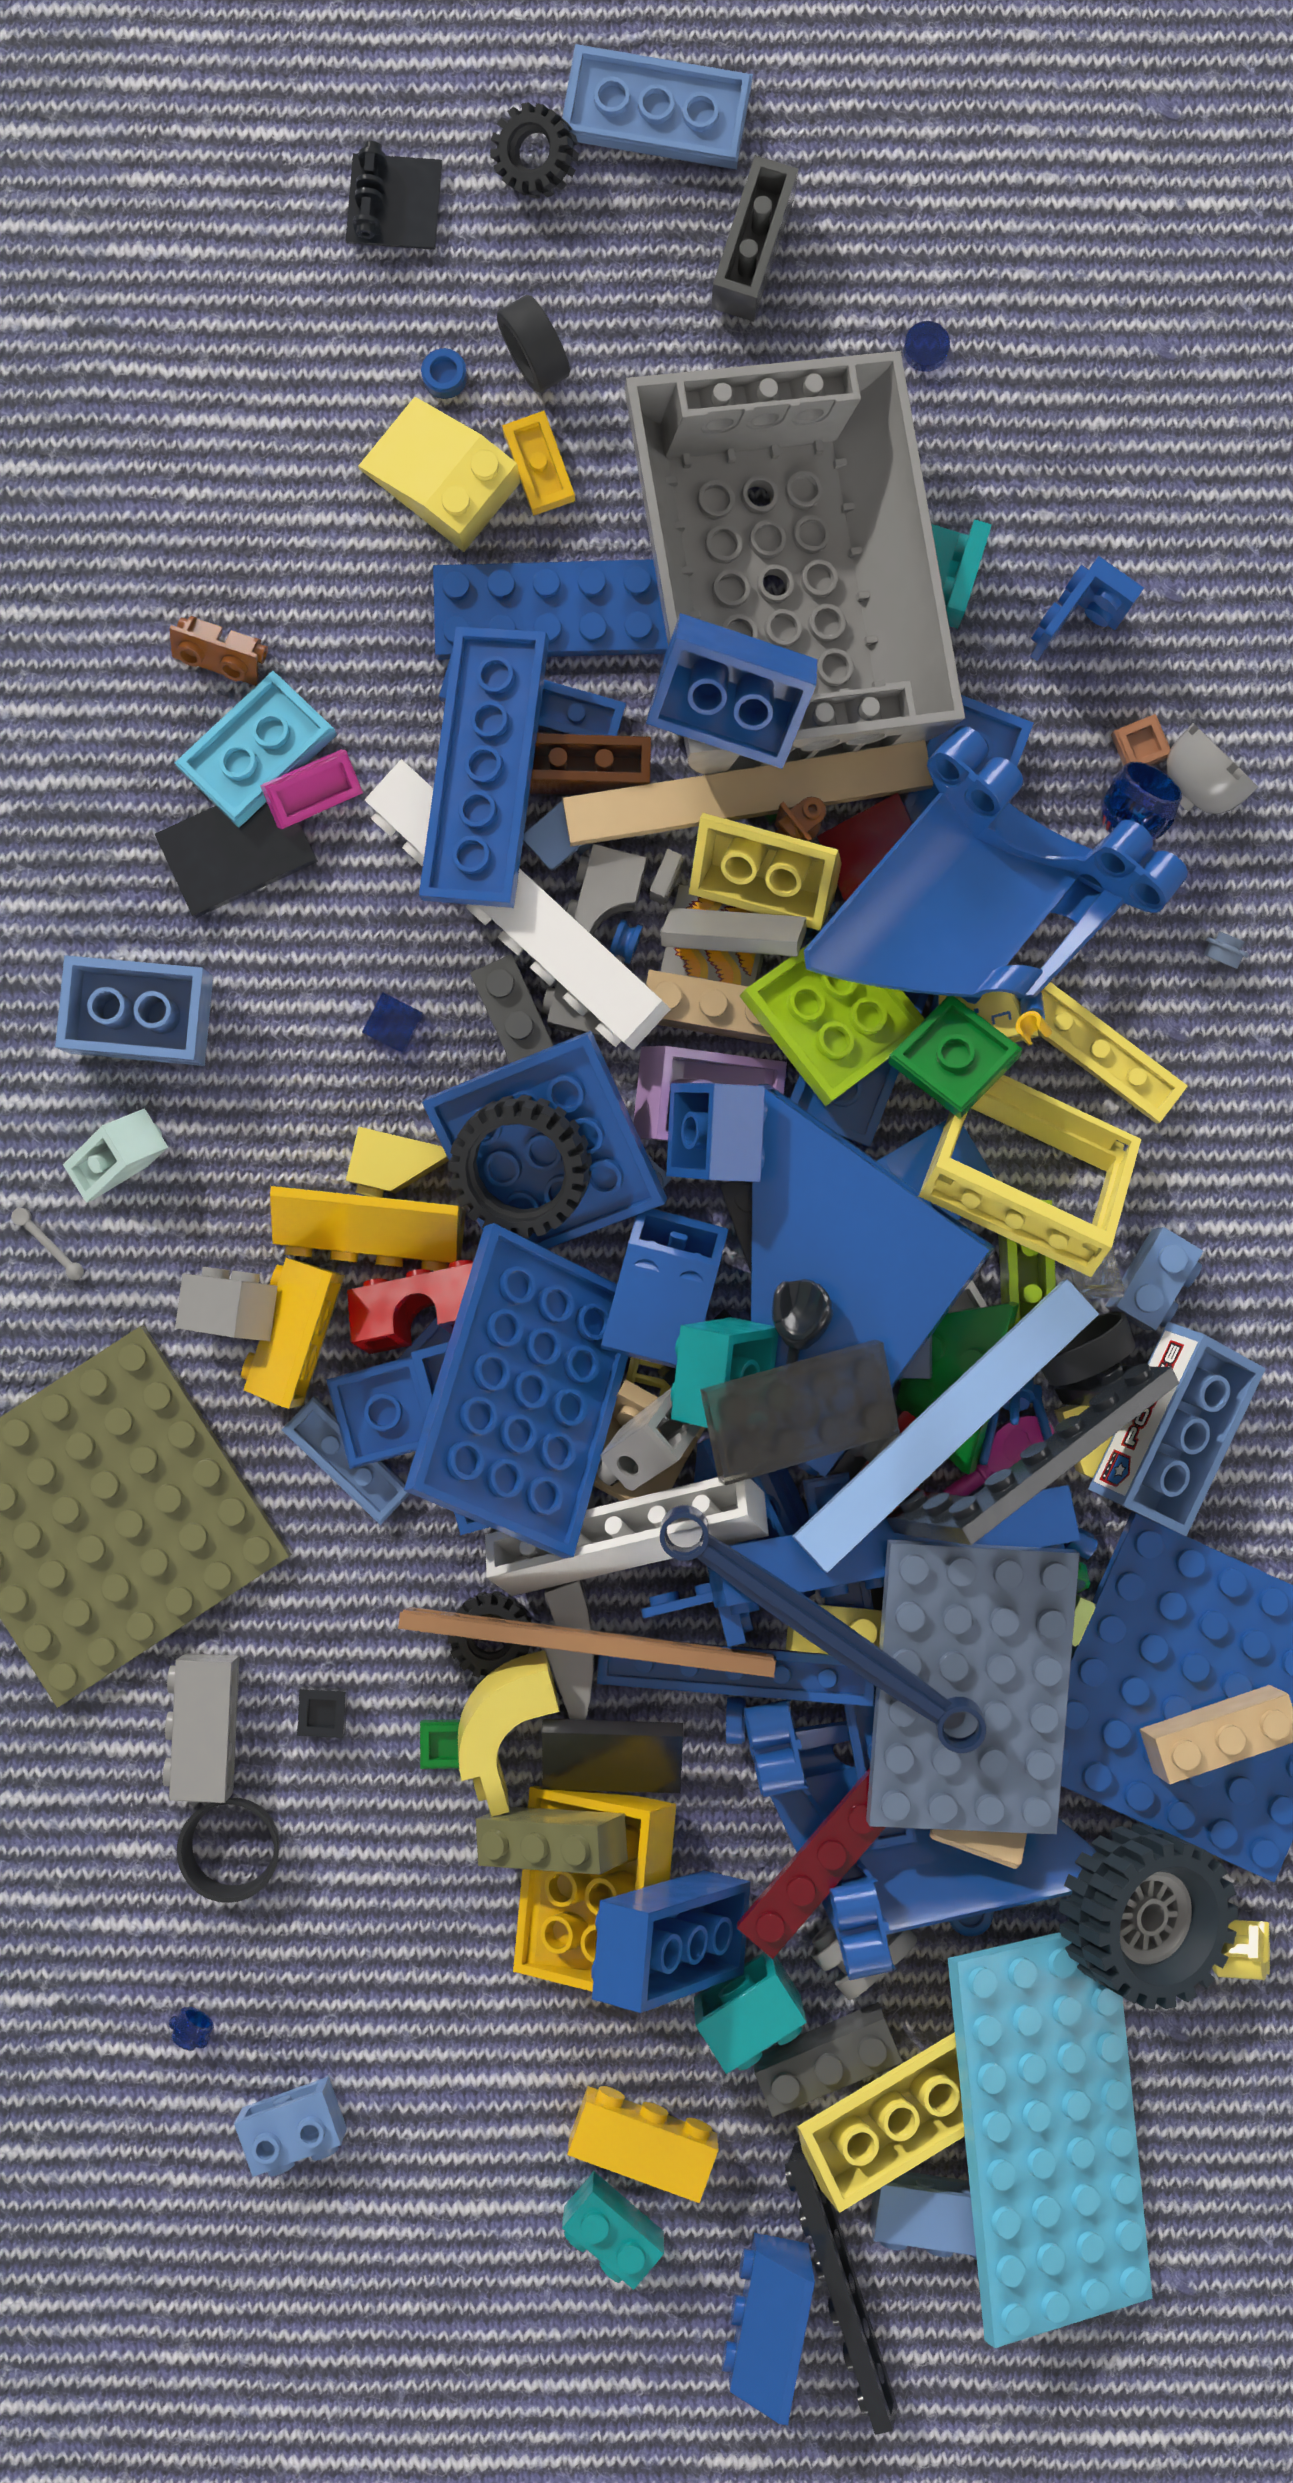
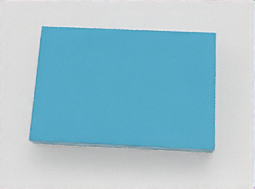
M272 671L175 762V765L239 828L267 802L260 785L305 766L337 736V733L321 715L280 676Z

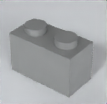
M202 1267L201 1275L182 1274L175 1328L233 1338L271 1340L278 1286L259 1283L260 1274L232 1271L231 1279H229L230 1270Z

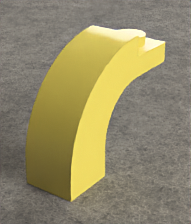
M545 1650L515 1658L492 1671L471 1693L461 1714L458 1727V1757L461 1781L473 1778L478 1801L487 1800L491 1817L510 1812L508 1788L498 1757V1749L502 1740L514 1727L522 1722L559 1712L557 1690Z

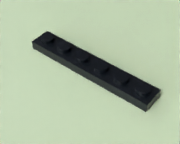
M797 2142L794 2143L789 2160L785 2163L786 2180L792 2192L797 2191L802 2206L799 2209L802 2230L806 2237L811 2236L816 2250L814 2252L816 2274L821 2282L826 2281L830 2293L828 2298L830 2317L835 2327L840 2326L845 2340L843 2342V2356L849 2372L855 2371L858 2380L857 2398L859 2408L864 2417L869 2416L875 2435L892 2432L898 2405L833 2204L821 2191L802 2151L801 2143Z

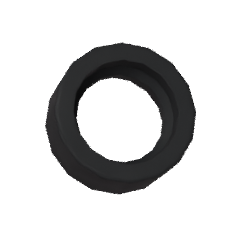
M525 295L497 312V322L505 344L518 369L534 391L541 393L569 377L570 366L563 345L548 316L532 296Z

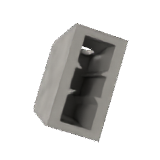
M671 1388L624 1424L601 1453L597 1474L606 1485L614 1486L620 1481L626 1489L633 1491L680 1460L701 1426L671 1419Z

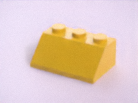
M286 1258L283 1266L277 1264L270 1281V1285L278 1286L271 1340H259L256 1352L248 1353L241 1371V1378L246 1379L244 1391L288 1409L304 1405L345 1275L291 1258Z

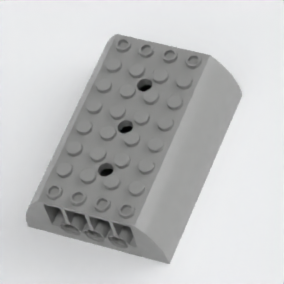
M901 351L626 378L624 386L668 646L679 614L682 613L818 659L816 687L786 762L922 740L926 742L950 730L964 720L965 714ZM752 487L765 489L770 496V504L767 506L753 504L748 497V489ZM768 575H775L781 578L786 587L785 593L779 596L768 593L764 588L763 578ZM684 737L688 764L693 770L703 775L769 765Z

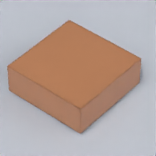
M1156 714L1119 728L1111 734L1128 776L1164 762L1168 758L1170 747Z

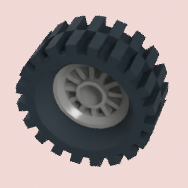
M1132 1824V1831L1123 1826L1111 1829L1113 1841L1100 1835L1091 1842L1096 1852L1092 1857L1082 1852L1075 1861L1082 1868L1077 1878L1068 1874L1064 1886L1072 1890L1071 1898L1060 1899L1059 1912L1069 1917L1068 1922L1059 1924L1061 1936L1072 1942L1065 1949L1069 1957L1079 1963L1077 1968L1085 1975L1133 2004L1137 2003L1144 2008L1154 2010L1156 2004L1164 2009L1177 2007L1176 1996L1185 2002L1196 1998L1197 1994L1194 1986L1198 1983L1208 1988L1215 1980L1209 1972L1215 1964L1223 1969L1229 1958L1222 1954L1221 1950L1224 1943L1234 1945L1237 1933L1228 1928L1229 1920L1238 1919V1906L1227 1901L1228 1898L1236 1895L1232 1882L1222 1878L1228 1872L1220 1862L1212 1859V1854L1160 1829L1150 1828L1144 1824Z

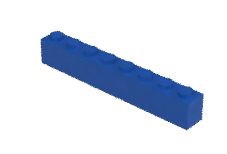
M1066 1485L1042 1490L974 1544L1065 1549L1064 1543L1079 1541L1080 1535L1070 1486ZM884 1518L828 1573L821 1570L793 1539V1535L730 1547L771 1572L803 1594V1592L820 1589L821 1598L849 1593V1583L864 1581L866 1590L884 1587L887 1539L953 1542L894 1533L889 1522ZM707 1566L715 1608L730 1606L731 1615L760 1610L757 1603Z

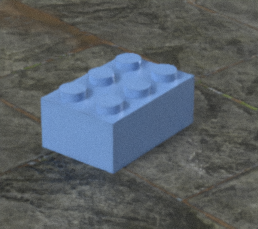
M64 955L55 1048L77 1055L205 1066L213 975L201 967Z

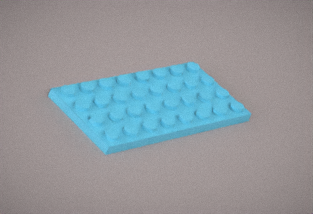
M1061 1932L948 1958L984 2340L994 2348L1153 2299L1123 1997L1088 1977L1077 1968L1079 1963L1071 1959L1065 1949L1072 1942L1063 1938Z

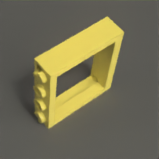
M1002 1075L971 1109L1106 1171L1092 1224L952 1159L951 1156L967 1113L961 1119L953 1113H949L919 1197L1092 1277L1112 1248L1141 1139L1010 1077ZM1125 1144L1128 1145L1126 1151L1123 1150Z

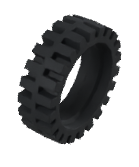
M513 1095L503 1097L498 1102L494 1100L477 1111L458 1133L450 1151L452 1157L448 1162V1172H453V1176L449 1181L452 1190L458 1189L459 1191L456 1200L460 1207L467 1205L470 1208L467 1215L474 1222L478 1218L484 1221L482 1228L495 1223L513 1233H517L525 1239L529 1238L533 1233H536L538 1237L547 1234L551 1228L555 1230L562 1225L580 1204L590 1182L591 1153L586 1151L588 1142L585 1135L580 1136L578 1134L580 1126L574 1119L569 1122L564 1117L567 1112L558 1106L554 1110L549 1107L550 1101L542 1098L537 1102L532 1101V1096L521 1095L517 1099H514ZM522 1124L538 1129L551 1139L562 1155L565 1171L561 1190L556 1197L538 1208L520 1209L504 1204L492 1195L479 1177L476 1162L480 1143L488 1133L503 1125Z

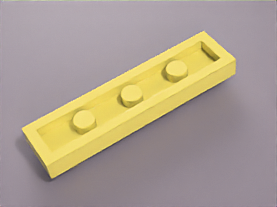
M1050 982L1041 993L1043 995L1045 1021L1051 1028L1052 1034L1046 1038L1040 1030H1037L1038 1034L1156 1124L1160 1123L1188 1086Z

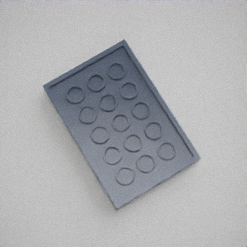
M887 1539L879 1648L946 1699L966 1697L973 1700L982 1711L986 1724V1736L983 1743L974 1751L969 1753L952 1752L944 1747L939 1740L935 1723L876 1687L866 1821L869 1826L1057 1834L1080 1554L1075 1549L981 1544L965 1545L959 1543ZM956 1712L946 1719L944 1732L955 1738H963L975 1731L978 1721L968 1712Z

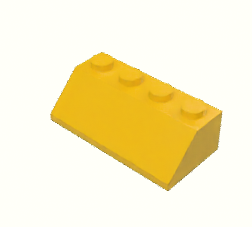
M271 1186L272 1244L285 1246L284 1255L312 1258L313 1249L331 1251L330 1260L357 1262L358 1254L376 1255L375 1264L395 1267H403L405 1258L422 1260L421 1269L433 1271L447 1269L449 1263L461 1260L466 1210L460 1206Z

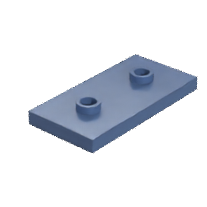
M575 44L562 119L571 126L572 130L570 132L576 136L578 143L737 170L753 74Z

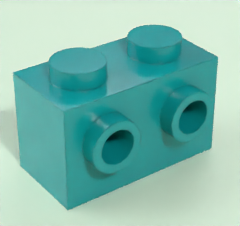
M595 2171L592 2172L565 2204L562 2229L565 2230L564 2235L566 2239L577 2250L581 2252L588 2250L600 2261L601 2269L613 2281L617 2283L624 2281L634 2290L664 2255V2231Z

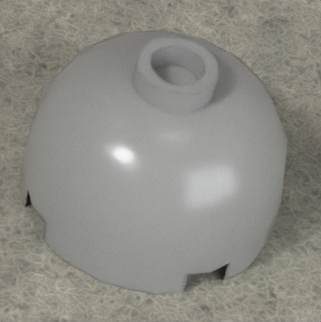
M1194 723L1177 739L1170 749L1166 761L1167 774L1175 787L1169 794L1188 812L1194 806L1208 814H1221L1233 810L1258 788Z

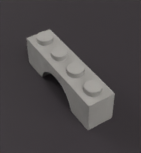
M593 844L590 857L585 855L581 857L576 882L583 883L579 900H570L567 913L593 936L596 929L611 916L636 910L647 868V858ZM558 981L556 988H547L541 1013L548 1015L547 1023L550 1028L577 1035L592 1031L595 1039L602 1041L603 1035L595 1029L601 1021L591 1011L581 1016L562 998L568 990Z

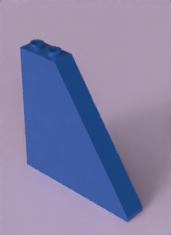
M758 1084V1086H765L764 1098L767 1102V1116L763 1123L762 1135L765 1162L761 1169L760 1182H752L751 1321L774 1326L772 1321V1301L777 1286L783 1281L803 1279L814 1281L826 1290L832 1302L833 1317L829 1327L818 1341L808 1349L800 1350L796 1373L785 1371L789 1346L778 1335L769 1419L753 1424L759 1427L757 1433L767 1443L777 1448L782 1445L796 1455L794 1461L804 1471L814 1476L819 1473L826 1477L839 1464L847 1453L848 1447L867 1420L876 1413L995 1247L938 1205L919 1197L920 1192L770 1084Z

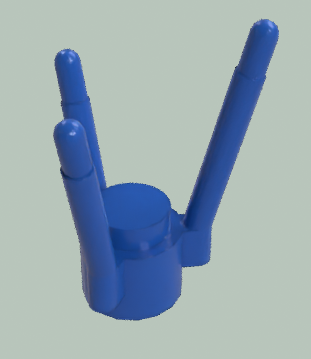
M1033 1377L1003 1405V1408L1010 1412V1423L1017 1425L1019 1424V1412L1027 1409L1030 1403H1032L1043 1440L1045 1441L1053 1434L1042 1401V1387L1034 1384ZM1000 1409L989 1419L979 1459L981 1465H987L989 1462Z

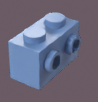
M1165 1227L1151 1229L1105 1307L1113 1312H1124L1128 1321L1143 1330L1156 1331L1159 1325L1165 1327L1178 1309L1179 1304L1174 1302L1181 1288L1183 1286L1186 1288L1190 1287L1199 1275L1202 1264L1198 1260L1204 1251Z
M329 2076L242 2107L234 2122L252 2177L266 2172L270 2177L280 2175L290 2170L295 2165L294 2162L310 2156L314 2161L329 2157L339 2149L338 2146L342 2144L347 2130Z

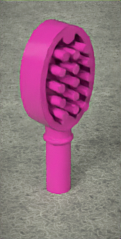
M1030 1415L1019 1416V1424L1012 1425L1010 1420L1000 1425L995 1431L988 1464L977 1465L976 1471L971 1474L966 1473L944 1489L943 1493L968 1496L983 1485L989 1476L1000 1470L1009 1469L1021 1459L1020 1454L1027 1447L1035 1443L1044 1442L1037 1417ZM1050 1424V1428H1051L1052 1434H1054V1429H1053L1052 1425Z

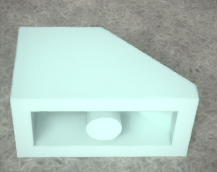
M144 1108L102 1125L63 1166L85 1202L88 1203L148 1167L168 1146L162 1137L160 1129L153 1123Z

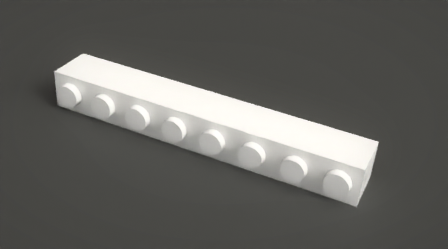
M401 759L366 797L365 801L377 811L371 819L390 837L398 831L408 841L402 848L423 866L433 788ZM520 868L514 908L469 904L465 906L485 926L491 919L499 925L503 931L498 935V938L517 956L523 950L530 954L536 960L530 968L549 986L555 980L561 983L568 990L562 998L581 1016L591 1011L601 1021L595 1029L613 1046L617 1047L623 1041L634 1050L671 1010L651 989Z

